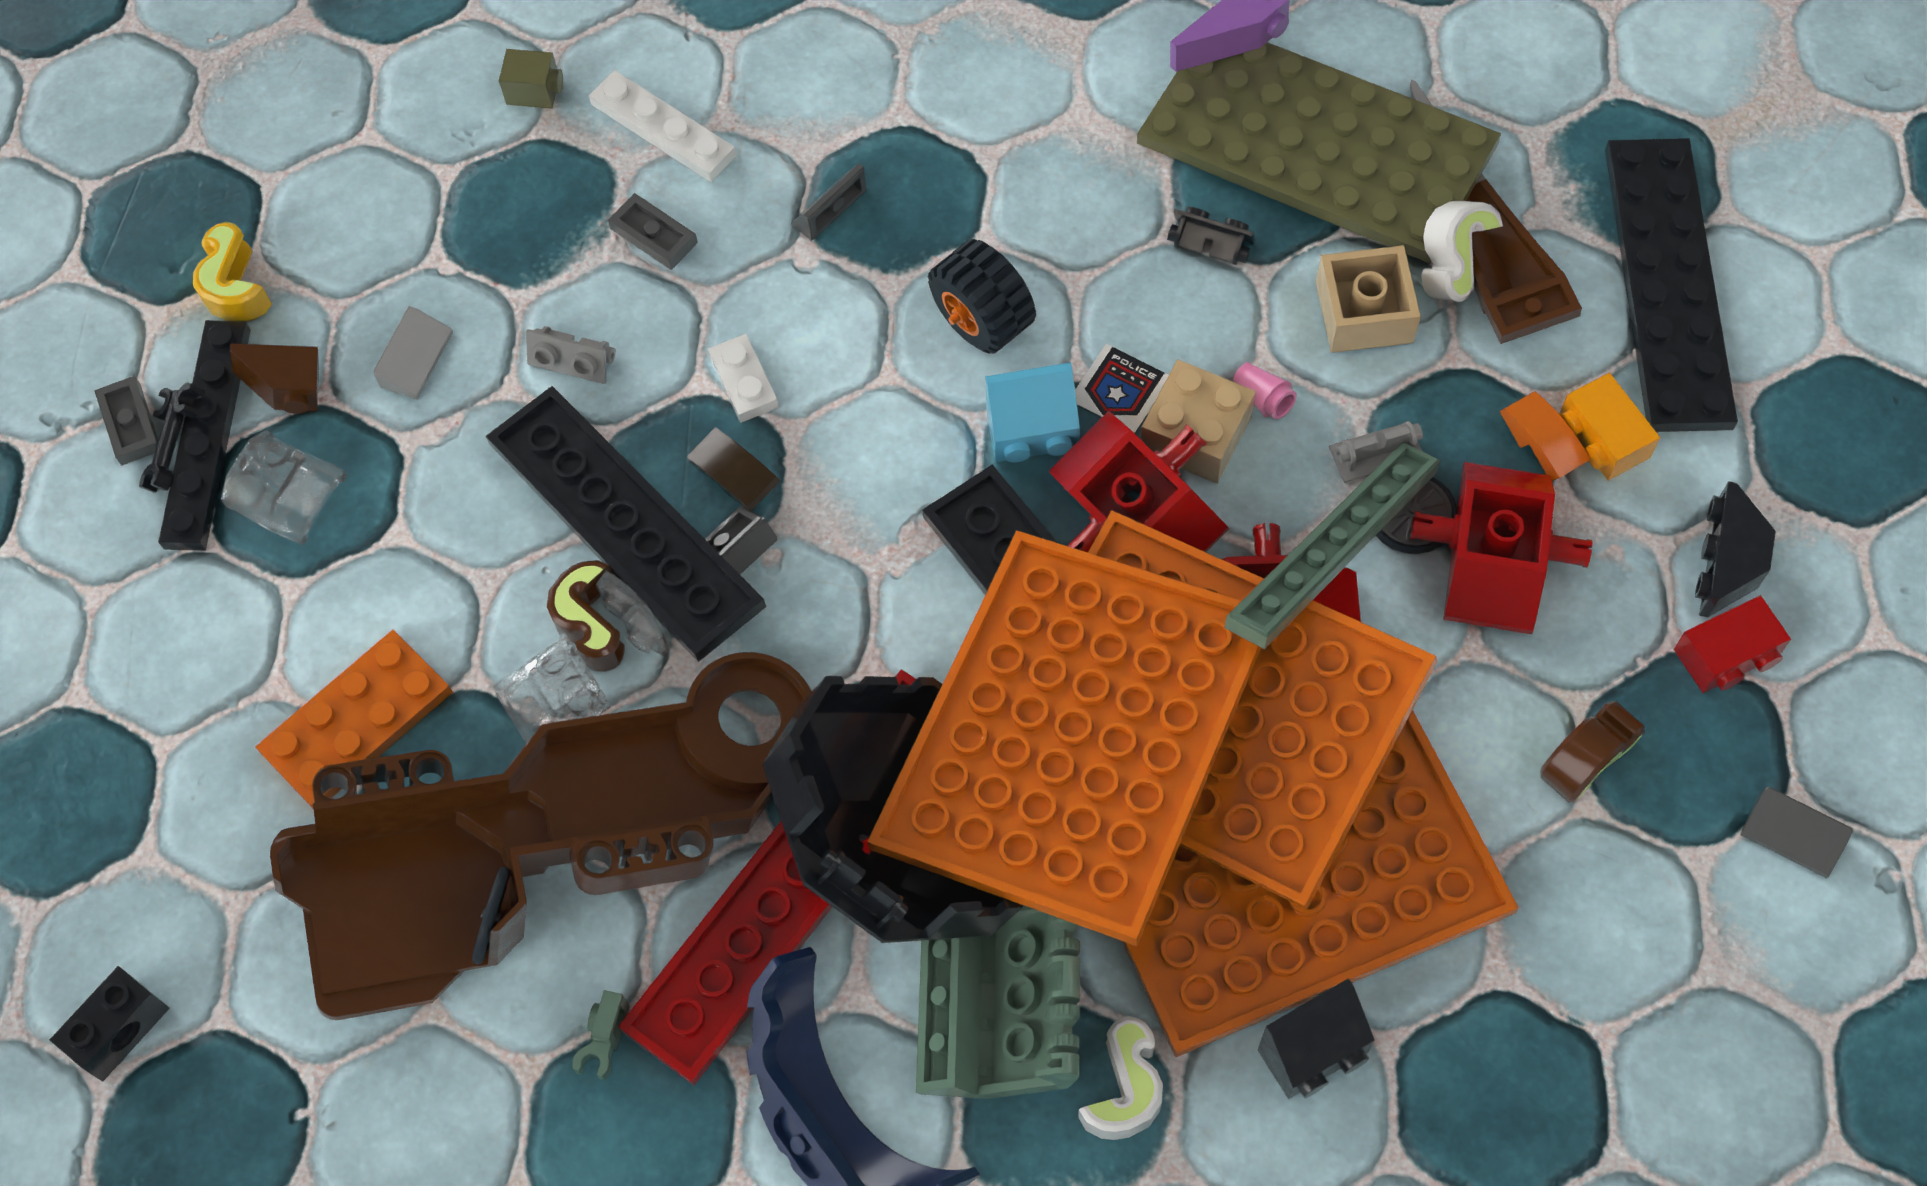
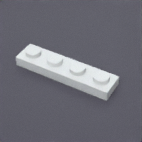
M616 70L589 95L593 107L709 182H712L737 156L733 145Z

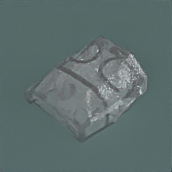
M265 430L248 440L226 475L221 500L227 508L244 515L265 529L304 545L308 540L306 534L338 483L345 481L347 474L336 465L303 452Z
M565 633L560 635L556 643L528 660L517 670L501 678L492 687V690L526 744L541 724L598 716L611 708L593 674Z

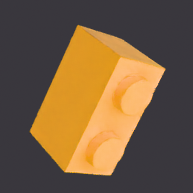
M1610 372L1567 394L1559 413L1591 458L1589 460L1591 466L1600 470L1608 481L1650 459L1660 440V436Z

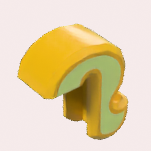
M223 222L211 227L202 239V246L208 256L198 263L193 272V287L212 315L227 321H252L264 315L272 306V303L262 286L241 281L253 251L242 240L244 235L237 225Z

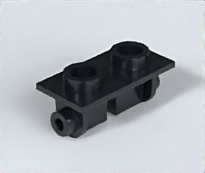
M1187 206L1186 211L1174 209V215L1176 220L1180 221L1179 226L1171 225L1167 240L1173 241L1175 247L1202 254L1206 240L1213 241L1209 257L1237 265L1238 262H1247L1250 248L1244 246L1245 241L1252 244L1255 242L1254 233L1248 231L1249 225L1230 218H1226L1224 223L1209 219L1210 214L1195 207Z

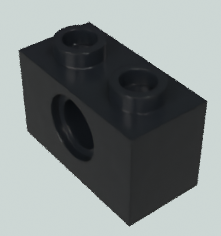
M117 966L49 1040L82 1069L103 1082L170 1007L120 966Z

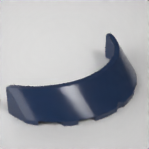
M811 947L774 957L750 989L747 1008L753 1007V1044L746 1051L750 1075L757 1074L764 1099L759 1109L770 1135L780 1152L788 1157L792 1169L808 1186H967L981 1176L975 1167L946 1170L914 1162L885 1145L860 1121L840 1092L821 1046L814 1009V972L817 954Z

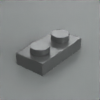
M636 193L608 219L611 230L670 270L698 243L694 232Z
M135 375L94 390L115 458L121 466L154 454L159 439L141 384Z

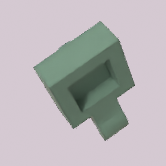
M604 990L600 1004H593L587 1023V1029L591 1031L590 1036L593 1040L575 1054L572 1066L576 1074H583L584 1066L588 1060L598 1059L600 1060V1066L597 1076L601 1080H606L612 1070V1053L617 1051L622 1034L618 1025L626 1017L630 1007L623 994Z

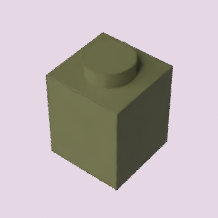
M506 49L499 77V84L506 105L553 109L556 93H561L563 88V72L561 69H557L553 52Z

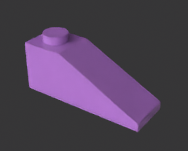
M1221 0L1170 41V68L1177 72L1261 48L1272 38L1281 36L1289 24L1290 0Z

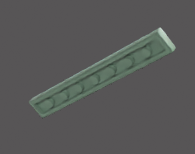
M1402 442L1227 615L1224 628L1265 649L1437 473L1440 460Z

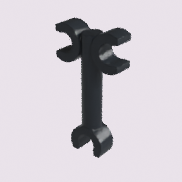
M188 382L182 385L179 390L173 391L163 388L159 392L158 396L165 398V402L161 409L153 412V416L163 420L164 423L152 464L148 465L141 475L139 481L140 488L152 493H156L158 488L168 491L173 478L169 466L183 418L187 416L192 419L198 416L199 410L193 408V403L197 397L205 394L204 389Z

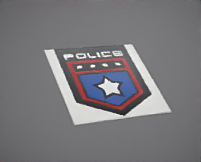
M1105 344L1075 389L1077 405L1101 417L1110 411L1135 433L1156 401L1169 375Z

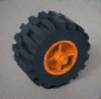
M967 240L928 273V283L932 296L944 318L964 340L985 353H997L1035 321V304L1023 278L1000 252L981 240Z

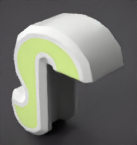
M1450 201L1436 208L1426 222L1423 239L1425 251L1433 262L1432 269H1423L1421 275L1424 291L1429 297L1462 302L1470 296L1474 290L1472 232L1503 226L1500 213L1492 205L1483 202Z
M1130 1016L1116 1020L1106 1034L1108 1038L1106 1041L1107 1050L1122 1097L1080 1108L1078 1111V1119L1085 1130L1101 1139L1118 1140L1129 1138L1149 1128L1160 1112L1162 1104L1163 1083L1158 1071L1142 1058H1151L1153 1056L1154 1036L1145 1022Z

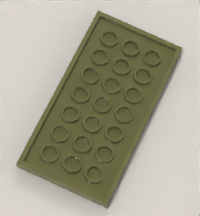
M1267 42L1261 48L1177 71L1138 131L1137 144L1386 246L1404 245L1406 254L1431 263V259L1425 251L1423 239L1427 220L1436 208L1450 201L1467 200L1496 150L1501 133Z

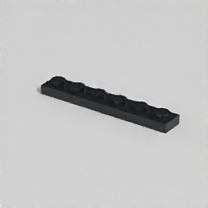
M205 320L192 381L193 385L204 389L205 394L197 397L193 403V408L199 410L198 416L192 419L187 416L184 418L172 483L158 540L164 550L206 551L241 381L232 372L230 344H248L251 329L246 321Z

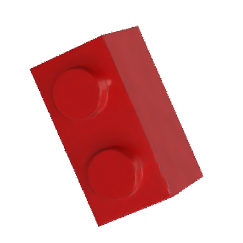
M1760 595L1684 631L1673 650L1701 692L1705 693L1716 687H1719L1721 691L1727 690L1742 681L1745 677L1744 673L1755 668L1759 672H1764L1774 667L1783 659L1781 653L1791 641V638Z

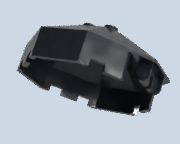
M825 676L798 707L762 764L803 885L881 943L993 935L1023 905L873 851L867 854L862 850L864 847L862 841L870 837L943 684L934 677H918L911 685H900L896 677L865 676L859 684H845L842 676Z

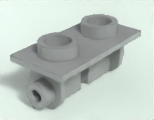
M544 326L542 329L526 330L528 365L602 384L606 383V363L612 364L616 354V349L610 347L609 342H598L583 337L579 342L574 341V335L551 330L547 326Z
M1407 421L1403 424L1329 445V449L1344 483L1369 476L1402 442L1422 451L1418 441L1423 439V432L1419 423L1411 424Z

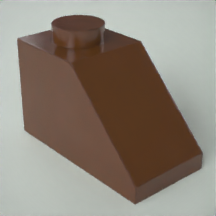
M230 344L232 372L274 410H284L293 414L318 411V347Z

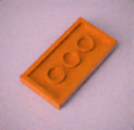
M392 629L257 744L255 748L313 809L314 795L312 783L314 776L320 769L333 764L378 758L450 696L453 691ZM331 788L323 795L331 799L342 788Z

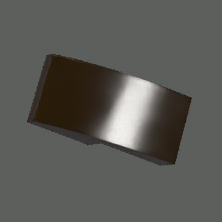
M716 427L687 456V459L695 468L719 484L728 496L750 512L780 482L778 477Z

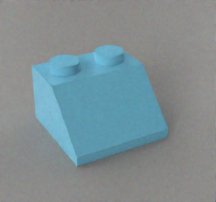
M1071 362L985 376L987 421L996 462L1008 461L1017 463L1031 456L1043 454L1053 456L1064 455L1080 440V425Z

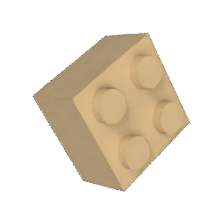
M1404 245L1321 255L1316 277V287L1331 353L1414 343L1421 315Z
M1177 359L1142 425L1141 440L1153 452L1156 450L1161 452L1184 429L1186 424L1189 425L1207 444L1181 469L1218 484L1252 417L1256 391Z

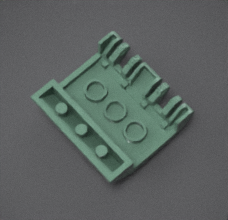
M1023 905L1013 917L991 936L921 941L916 1093L921 1095L992 1099L1068 1089L1079 1078V1055L1076 1052L1079 1049L1080 1037L1072 1034V1027L1080 1019V1006L1077 1005L1080 1001V958L1077 957L1080 953V941L1073 938V932L1079 925Z

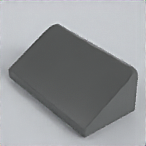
M859 163L843 174L791 222L792 226L809 240L815 239L866 192L864 166Z
M739 506L705 540L741 575L777 541V536L765 518L752 511L750 512L743 506Z
M1765 787L1757 797L1740 835L1828 878L1853 833V828L1773 788Z

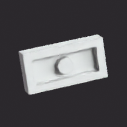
M747 334L708 348L710 359L740 423L779 408L777 397Z

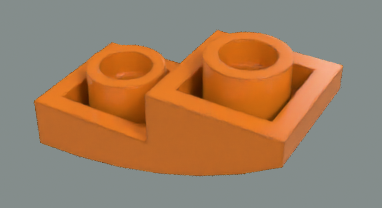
M1536 391L1500 410L1519 447L1531 446L1546 475L1551 476L1552 481L1563 477L1591 460L1569 425Z

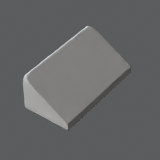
M409 306L374 369V376L380 388L418 400L453 334V330L419 309Z

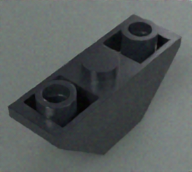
M1730 481L1727 482L1720 496L1713 495L1708 508L1707 521L1713 522L1712 534L1707 533L1701 551V559L1707 560L1706 573H1700L1695 589V598L1701 599L1699 616L1709 617L1755 591L1771 569L1776 531L1737 483Z

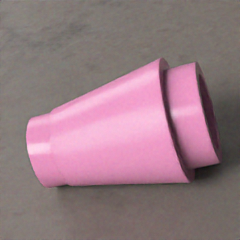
M1249 362L1240 366L1234 375L1233 382L1256 391L1254 405L1264 417L1271 416L1274 419H1280L1291 410L1296 401L1297 394L1292 389V384L1289 381Z

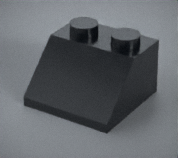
M1348 978L1267 1025L1262 1035L1258 1052L1288 1099L1300 1092L1304 1098H1307L1327 1086L1329 1082L1326 1077L1337 1070L1342 1069L1344 1074H1348L1365 1064L1369 1060L1366 1053L1370 1051L1375 1039L1356 990Z

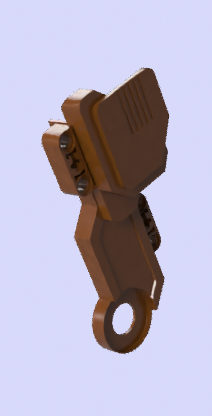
M756 652L734 653L721 657L707 665L693 681L684 703L541 724L503 774L454 781L450 760L446 755L436 750H424L339 763L320 769L314 776L312 783L315 824L281 830L274 838L270 849L275 891L303 909L315 999L319 1012L328 1019L343 1020L431 1004L464 971L498 965L524 938L527 900L522 877L543 874L549 866L571 863L576 885L580 890L590 895H601L688 880L702 875L708 867L713 849V839L748 833L772 800L773 795L762 764L798 707L812 692L805 679L789 664L773 656ZM742 691L758 692L768 697L776 705L780 714L781 723L776 735L766 743L754 746L739 744L730 739L722 730L718 715L721 705L728 697ZM426 773H435L442 778L433 784H426L419 780ZM409 777L408 787H405L404 778ZM386 782L388 788L380 789L378 783ZM362 784L363 794H357V785ZM335 787L347 791L343 797L338 799H330L323 795L327 790ZM693 845L702 854L696 857H688L680 852L679 847ZM638 854H644V857H645L646 861H651V862H650V863H643V860H642L641 856H636V855H638ZM620 857H622L621 866H624L622 869L618 868ZM592 860H599L604 862L609 869L603 873H593L585 867V864ZM506 866L510 869V876L499 912L502 915L500 921L496 922L495 927L490 931L489 947L484 961L476 965L472 961V955L483 919L481 914L483 908L486 909L498 870Z

